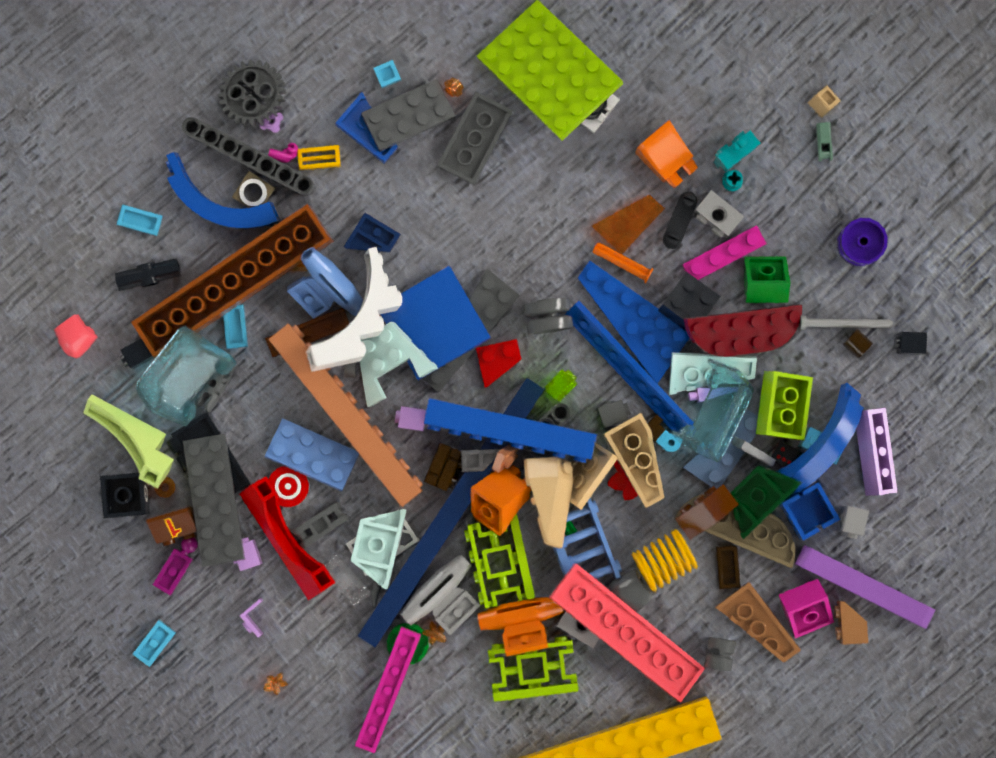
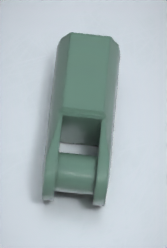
M830 122L817 123L818 161H822V159L832 161ZM821 145H828V150L822 151Z

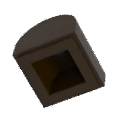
M856 329L842 345L858 359L873 343L860 330Z

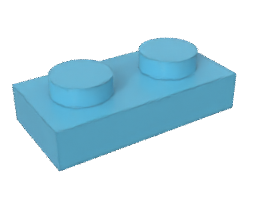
M158 620L134 651L133 655L150 667L176 632L161 620Z

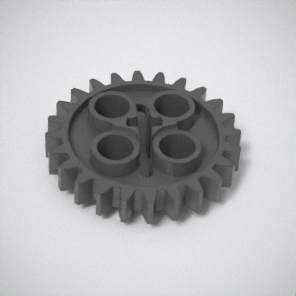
M249 60L247 66L242 61L241 68L234 65L235 71L233 73L227 71L230 77L222 78L225 85H219V88L223 91L218 94L220 99H223L219 102L224 107L222 111L228 114L227 117L230 120L234 119L237 125L242 122L244 127H247L249 122L253 128H255L256 122L263 126L264 119L271 122L270 115L272 114L277 117L278 115L275 110L283 109L279 102L286 101L281 96L287 93L284 88H281L286 85L283 80H280L282 76L280 73H276L275 67L270 68L267 62L263 65L260 60L256 62V65L252 60ZM252 76H256V79L253 82L248 83V80ZM243 82L253 93H256L257 96L266 104L262 105L261 103H259L251 94H249L242 86H240L239 83ZM266 89H271L268 95L263 96V92ZM237 92H242L240 97L234 98ZM256 104V108L253 111H249L250 106Z

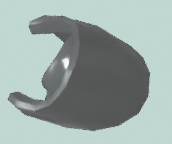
M636 569L621 575L620 578L613 580L610 584L611 592L636 612L654 597L652 595L653 592L644 582L643 575Z

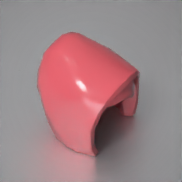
M78 314L71 316L54 329L63 352L76 359L80 358L98 338L95 331L86 326Z

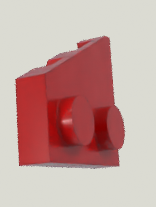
M517 339L476 348L485 388L489 387L522 360Z

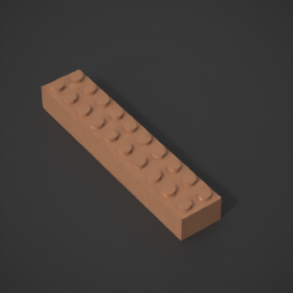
M288 323L268 340L401 507H403L423 491L421 489L423 483L416 475L413 477L407 471L410 469L403 458L398 460L394 455L397 452L390 442L385 443L381 437L384 434L376 425L371 426L368 422L371 419L364 409L361 408L359 410L355 406L357 400L349 391L347 393L343 391L342 387L344 384L337 375L332 377L328 372L331 368L311 372L306 351L312 344L309 341L307 343L304 342L302 338L305 335L298 326H292Z

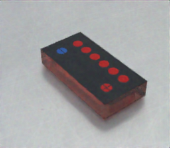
M779 441L771 457L776 460L775 463L785 467L803 453Z

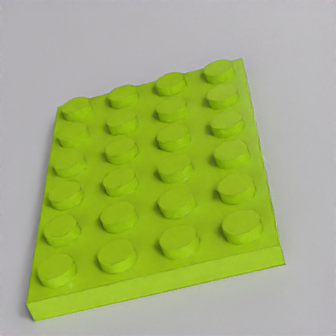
M536 0L477 55V58L561 141L623 85V81L539 0Z

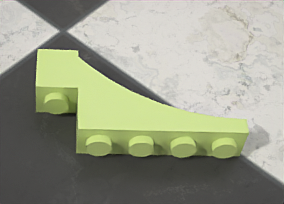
M91 395L87 400L83 413L104 426L122 443L139 470V479L158 489L168 475L174 460L159 451L166 434L104 400Z

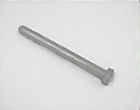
M801 315L799 323L800 330H806V327L891 328L893 326V321L807 319L806 315Z

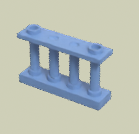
M589 498L582 510L578 508L568 512L567 522L589 514L593 526L565 536L563 547L560 549L553 547L563 576L567 574L573 564H578L604 553L609 565L592 571L589 574L598 579L612 573L613 577L618 579L621 577L619 572L622 569L619 561H614L596 514L599 512L595 500L591 501V498ZM597 533L601 543L600 546L572 557L571 555L567 556L564 548L568 544Z

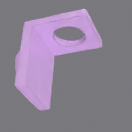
M262 598L240 615L244 620L242 624L249 633L254 632L257 637H260L263 632L248 616V613L263 601Z

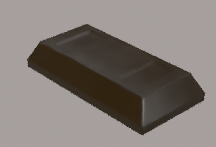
M737 545L716 547L719 589L741 588Z

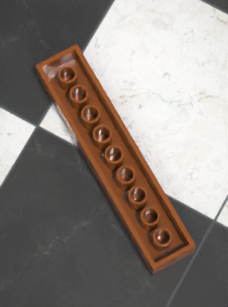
M306 204L131 323L153 357L161 358L303 263L301 255L307 249L313 247L319 252L334 241L312 207Z

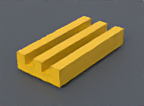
M339 145L298 149L299 171L341 167ZM335 151V154L302 157V154ZM336 159V162L303 165V162Z

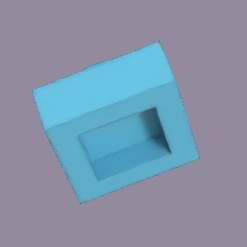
M393 60L373 68L382 88L401 81Z

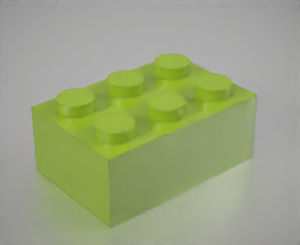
M764 371L756 434L805 441L813 377Z

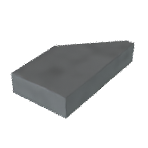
M501 449L461 451L462 472L484 471L496 458L498 451Z

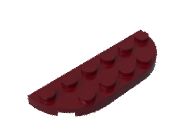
M796 304L684 318V324L692 342L705 353L729 357L767 352L783 346L794 335L800 323L802 305Z

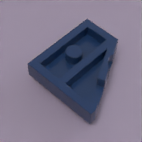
M364 213L344 248L367 251L369 248L377 247L378 252L390 253L401 234L369 214Z

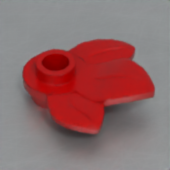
M616 460L614 467L617 473L609 479L607 485L614 490L623 491L624 500H632L638 494Z

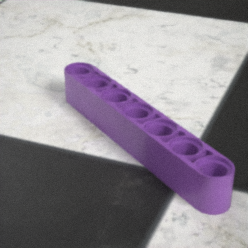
M806 545L803 546L795 562L799 567L924 629H927L935 612V609Z

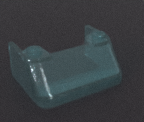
M708 358L707 362L713 368L706 377L710 391L693 425L687 424L679 432L673 430L671 434L684 446L710 460L719 462L723 458L749 405L754 388L739 369Z

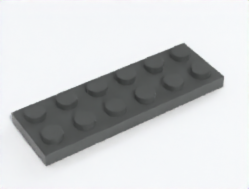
M226 434L183 441L202 567L245 560Z

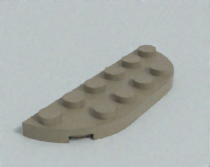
M701 495L691 498L680 509L689 503L693 506V501ZM734 509L718 523L705 530L707 533L790 568L793 567L795 544L788 527L773 514H770L745 539H742L740 535L741 530L738 521L735 519ZM679 510L676 513L674 519H676L681 514Z

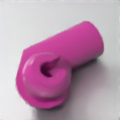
M289 143L288 147L282 151L270 148L268 156L279 162L288 163L297 156L298 146L295 143Z

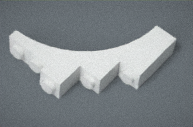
M377 247L369 248L364 254L367 272L365 296L352 323L331 339L312 345L307 349L306 354L311 372L361 361L366 353L365 344L361 340L379 336L383 331L384 321L382 316L379 315L397 311L401 306L402 295L400 291H397L396 285L387 286L389 284L388 276L383 272V258L378 253Z

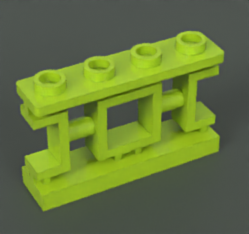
M517 514L510 522L516 548L515 552H512L511 544L500 546L498 535L492 530L482 532L480 522L467 525L468 529L464 530L466 542H471L472 550L469 551L471 563H475L477 571L473 572L475 583H480L482 591L478 592L480 605H485V609L498 606L496 595L516 591L518 601L535 598ZM473 530H477L479 538L485 536L490 538L492 548L481 550L483 559H479ZM507 549L512 570L491 574L487 553ZM516 564L520 566L525 593H521L519 585L513 587L508 585L506 575L517 573ZM485 571L487 579L498 577L501 588L500 590L490 591L492 600L489 601L482 572Z
M567 636L555 637V641L548 642V648L566 646V649H558L559 661L547 662L546 651L537 652L535 650L525 652L524 654H516L517 666L505 667L504 656L495 657V654L505 653L504 643L491 645L492 649H488L489 663L500 662L502 682L492 683L494 702L579 692L576 673H565L563 654L574 653L572 639H568ZM542 657L544 677L523 679L521 659ZM561 669L562 680L570 679L571 681L541 685L543 682H549L548 670ZM518 674L520 685L528 684V687L499 690V688L507 687V675Z

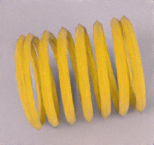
M677 529L671 530V534L683 559L668 535L664 534V538L676 563L662 540L657 538V542L669 567L654 542H650V546L662 570L647 546H643V550L655 574L640 550H636V553L632 552V557L652 592L657 591L656 584L660 588L664 587L663 581L666 584H670V577L673 580H677V573L684 577V569L691 573L692 567L694 569L698 568L692 552Z

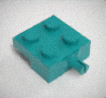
M751 130L746 134L742 131L733 138L731 146L725 144L715 154L716 158L713 161L717 168L722 167L727 172L761 144Z

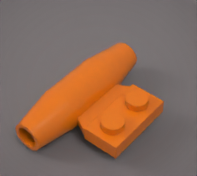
M535 597L528 600L501 604L478 613L477 616L480 630H504L502 636L506 656L548 648L545 627L541 622L563 614L564 609L549 597Z

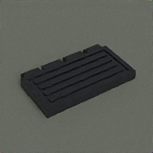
M208 412L173 432L171 434L172 438L166 443L173 455L180 451L182 452V455L178 456L176 460L185 473L187 472L183 441L219 435L221 433ZM228 446L236 494L251 485Z

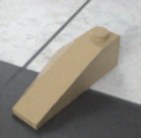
M640 413L602 434L613 454L618 457L617 461L645 508L665 498L652 431L643 415Z
M559 457L527 458L524 460L525 481L527 486H531L534 497L531 498V501L538 509L539 517L537 521L544 544L560 549L563 547L573 486L572 462Z

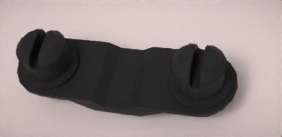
M692 192L682 193L675 206L663 236V243L669 249H675L680 246L697 205V197Z

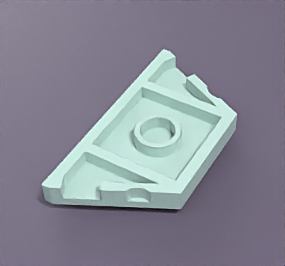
M405 509L360 519L351 562L386 590L389 587L407 511Z

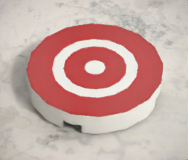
M285 466L279 467L271 473L268 479L278 493L279 505L282 507L297 506L308 495L310 485L308 477Z

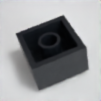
M686 272L658 311L686 331L684 318L707 316L721 296Z
M139 472L100 476L103 519L150 514L148 486L146 482L139 479Z

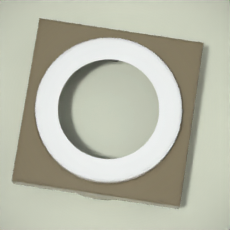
M248 171L232 198L248 208L256 207L268 202L275 187L251 171ZM250 183H256L262 188V197L256 202H250L244 196V189Z

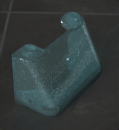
M183 326L177 330L139 378L136 391L149 412L187 426L196 414V407L192 400L216 371L226 375L234 368L237 362L230 354L194 330Z

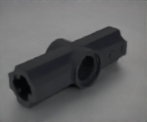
M175 258L159 263H145L136 266L137 268L115 273V280L118 290L124 291L140 286L149 287L159 284L160 281L180 277L181 270L178 260Z

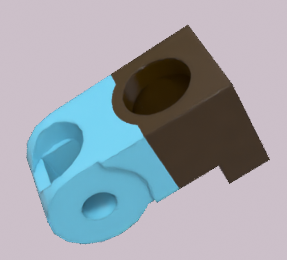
M654 415L647 423L652 431L653 441L667 452L677 451L681 445L680 438L675 434H670L659 425L663 419L658 415Z

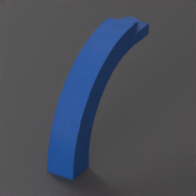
M172 152L166 155L168 159L166 161L167 167L171 173L174 172L175 174L167 178L171 187L184 204L201 217L219 225L239 229L262 228L281 222L273 202H267L251 208L235 209L224 207L211 201L190 180L179 154Z
M845 383L841 385L834 412L817 440L799 458L776 471L802 482L788 498L807 488L826 472L852 438L861 419L864 407L859 404L861 394L850 384Z

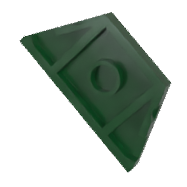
M757 466L730 492L738 503L734 508V516L736 521H738L742 539H745L802 482L763 466Z

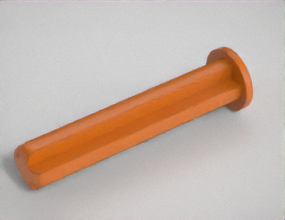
M600 242L593 249L594 254L643 279L645 284L654 270L653 268L651 270Z

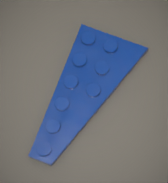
M589 261L577 279L592 299H594L643 368L658 384L671 365L672 352L680 353L690 337L687 331L660 313L656 306Z

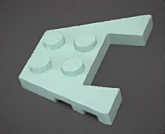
M389 322L384 325L383 331L379 336L361 340L366 348L365 356L360 361L368 407H372L386 399L377 378L406 361L411 360L419 377H424L438 369L437 365L431 362L426 357V354L412 343V340L395 322Z

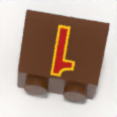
M186 507L146 520L156 544L162 543L163 546L176 543L175 539L182 536L184 540L196 537L195 532L197 530L193 507Z

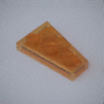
M649 194L591 227L618 253L623 254L665 208Z

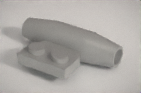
M461 554L439 568L412 595L399 614L410 625H413L432 611L435 620L451 635L481 606L466 590L457 587L472 567L471 564Z

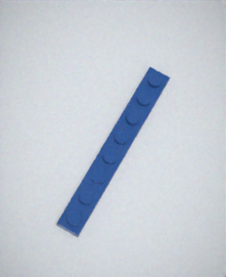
M580 301L575 303L564 314L572 317L573 326L643 401L663 419V422L675 435L680 438L695 424Z

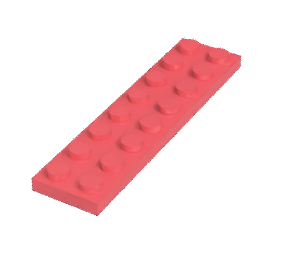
M573 564L549 597L677 702H682L705 670L701 664L578 564Z

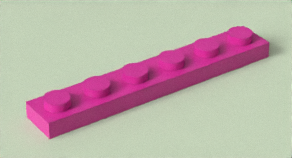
M401 626L357 738L356 747L375 754L419 642L420 633Z

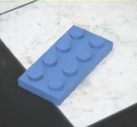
M283 418L265 454V458L339 491H343L359 456L358 451Z

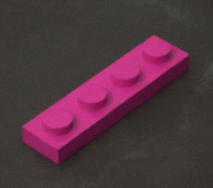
M756 225L684 263L682 266L685 272L700 280L767 243Z

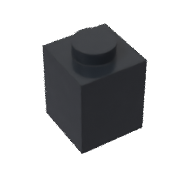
M899 332L898 336H895L894 348L897 349V354H927V333Z
M142 338L120 350L123 354L120 356L125 367L129 366L130 369H135L154 359Z

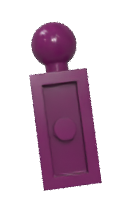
M194 537L182 540L181 551L174 548L152 584L153 586L170 596L173 594L193 561V558L188 556L189 553L196 551L198 548V541Z

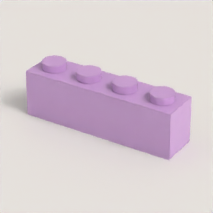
M886 408L863 410L856 431L865 495L896 493L897 486Z

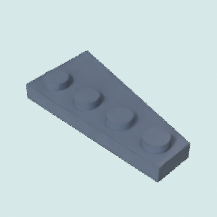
M746 410L682 468L710 487L713 485L715 488L721 486L744 453V451L734 446L731 442L736 436L750 444L756 436L758 416Z

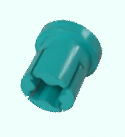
M737 170L727 171L722 177V185L728 191H737L743 184V176ZM732 175H735V179H738L735 184L728 180Z

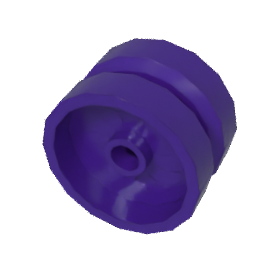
M859 218L851 221L840 231L837 238V249L846 263L864 267L874 263L884 255L888 237L884 227L879 222L871 218ZM860 239H861V241H865L866 244H865V245H861V244H860Z

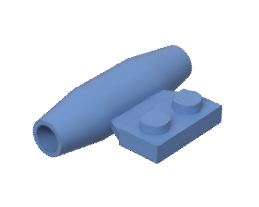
M313 247L307 249L301 255V260L311 276H303L288 285L287 292L313 319L329 310L334 301L353 316H356L363 299L355 286L331 260Z

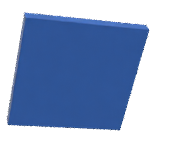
M450 265L401 293L402 303L397 311L380 314L386 324L395 322L412 340V343L418 349H421L431 362L437 365L438 369L491 339ZM408 360L407 363L417 380L419 381L424 378L418 376L411 360Z

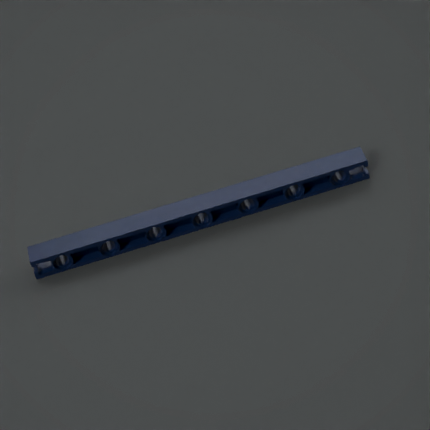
M526 378L503 414L526 419L545 389ZM487 438L480 450L503 449L510 442L503 441V444L500 445L491 443V438ZM495 459L484 471L465 472L358 634V637L373 647L378 645L471 503V487L490 474Z

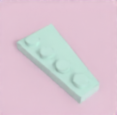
M672 352L668 393L672 395L686 390L687 392L693 391L701 387L708 386L709 388L722 383L729 384L755 379L757 358L756 356L745 355L720 357L711 354Z

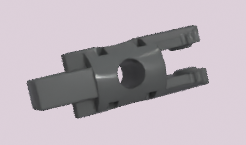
M224 360L220 367L215 369L194 404L200 407L207 400L204 410L210 413L229 384L236 366Z

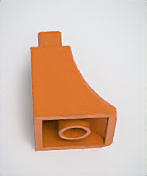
M670 120L643 141L635 151V154L663 183L667 182L674 189L683 182L677 171L683 168L690 176L698 169V166L692 159L694 157L685 145Z
M514 465L508 469H503L499 473L494 471L471 487V513L473 517L497 535H501L506 531L514 516L530 499V492L532 491L531 486H527L525 478H520L521 472Z

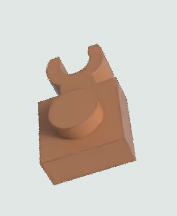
M507 445L498 451L492 469L498 473L505 468L508 469L513 461L517 459L518 455L516 453L520 449Z

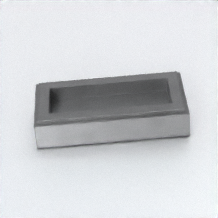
M736 436L731 442L734 446L770 467L776 461L771 456Z

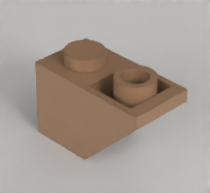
M841 600L837 601V606H834L835 619L838 618L839 626L835 628L836 639L843 645L869 643L867 621L847 603Z

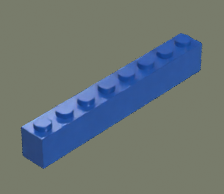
M430 398L424 419V424H427V429L440 431V428L449 429V434L461 436V432L470 434L469 438L482 440V437L491 438V443L500 445L503 444V441L510 442L511 447L523 449L524 446L532 447V452L544 454L545 450L552 451L553 456L560 458L571 455L574 456V461L586 463L587 459H592L597 434Z

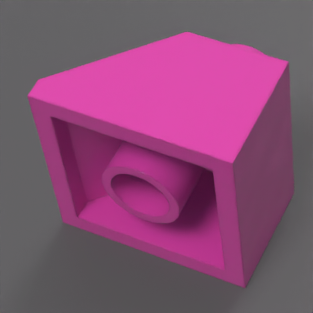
M818 579L779 594L783 611L795 639L834 623L828 597Z

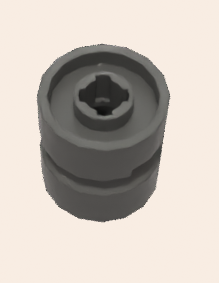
M709 637L707 649L710 653L706 654L704 667L731 671L733 664L731 655L735 653L736 641Z

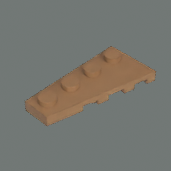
M747 582L715 606L716 609L729 617L731 621L745 630L747 634L761 643L763 647L783 663L801 651L800 647L750 582Z

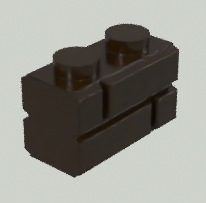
M439 443L423 482L444 491H448V488L453 489L458 478L454 476L456 469L461 470L462 468L461 451Z

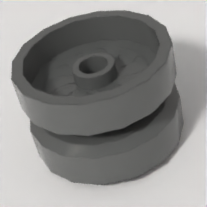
M548 298L523 305L525 316L529 318L539 317V319L531 320L526 324L528 335L574 328L571 316L558 315L571 309L569 298Z

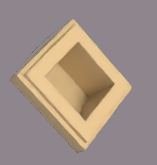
M825 86L808 104L820 117H823L841 100L828 86Z

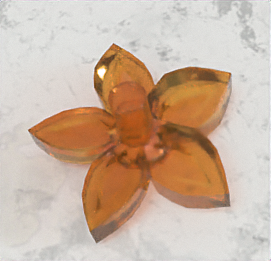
M432 621L429 624V629L422 632L425 636L430 637L429 642L431 645L436 641L440 643L447 641L443 634L445 630L441 626L437 628Z
M282 672L275 678L272 675L267 676L268 683L264 686V692L273 691L275 695H278L280 687L288 685L285 680H282Z

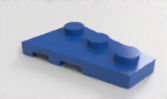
M361 92L336 121L335 125L385 164L397 150L398 146L396 144L379 152L361 116L362 112L371 109L366 97Z

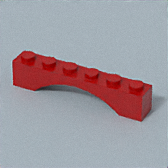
M266 476L251 484L239 494L308 601L336 583L326 567L311 557L291 534L281 513L278 493Z

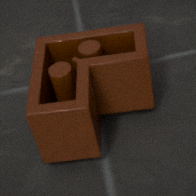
M724 484L717 488L713 485L704 492L705 496L701 495L693 501V506L689 503L679 510L681 514L675 520L690 540L718 523L738 505Z

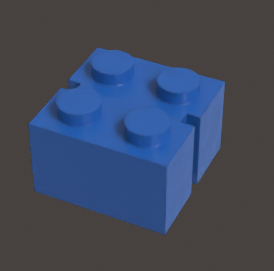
M819 482L809 485L799 492L800 495L796 494L786 499L780 505L799 540H805L819 532L818 527H815L817 525L819 528L824 529L840 520Z

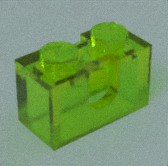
M562 369L544 389L559 403L577 385L575 382L577 377L569 369L566 372Z

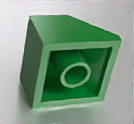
M744 256V292L746 303H788L790 277L786 256Z

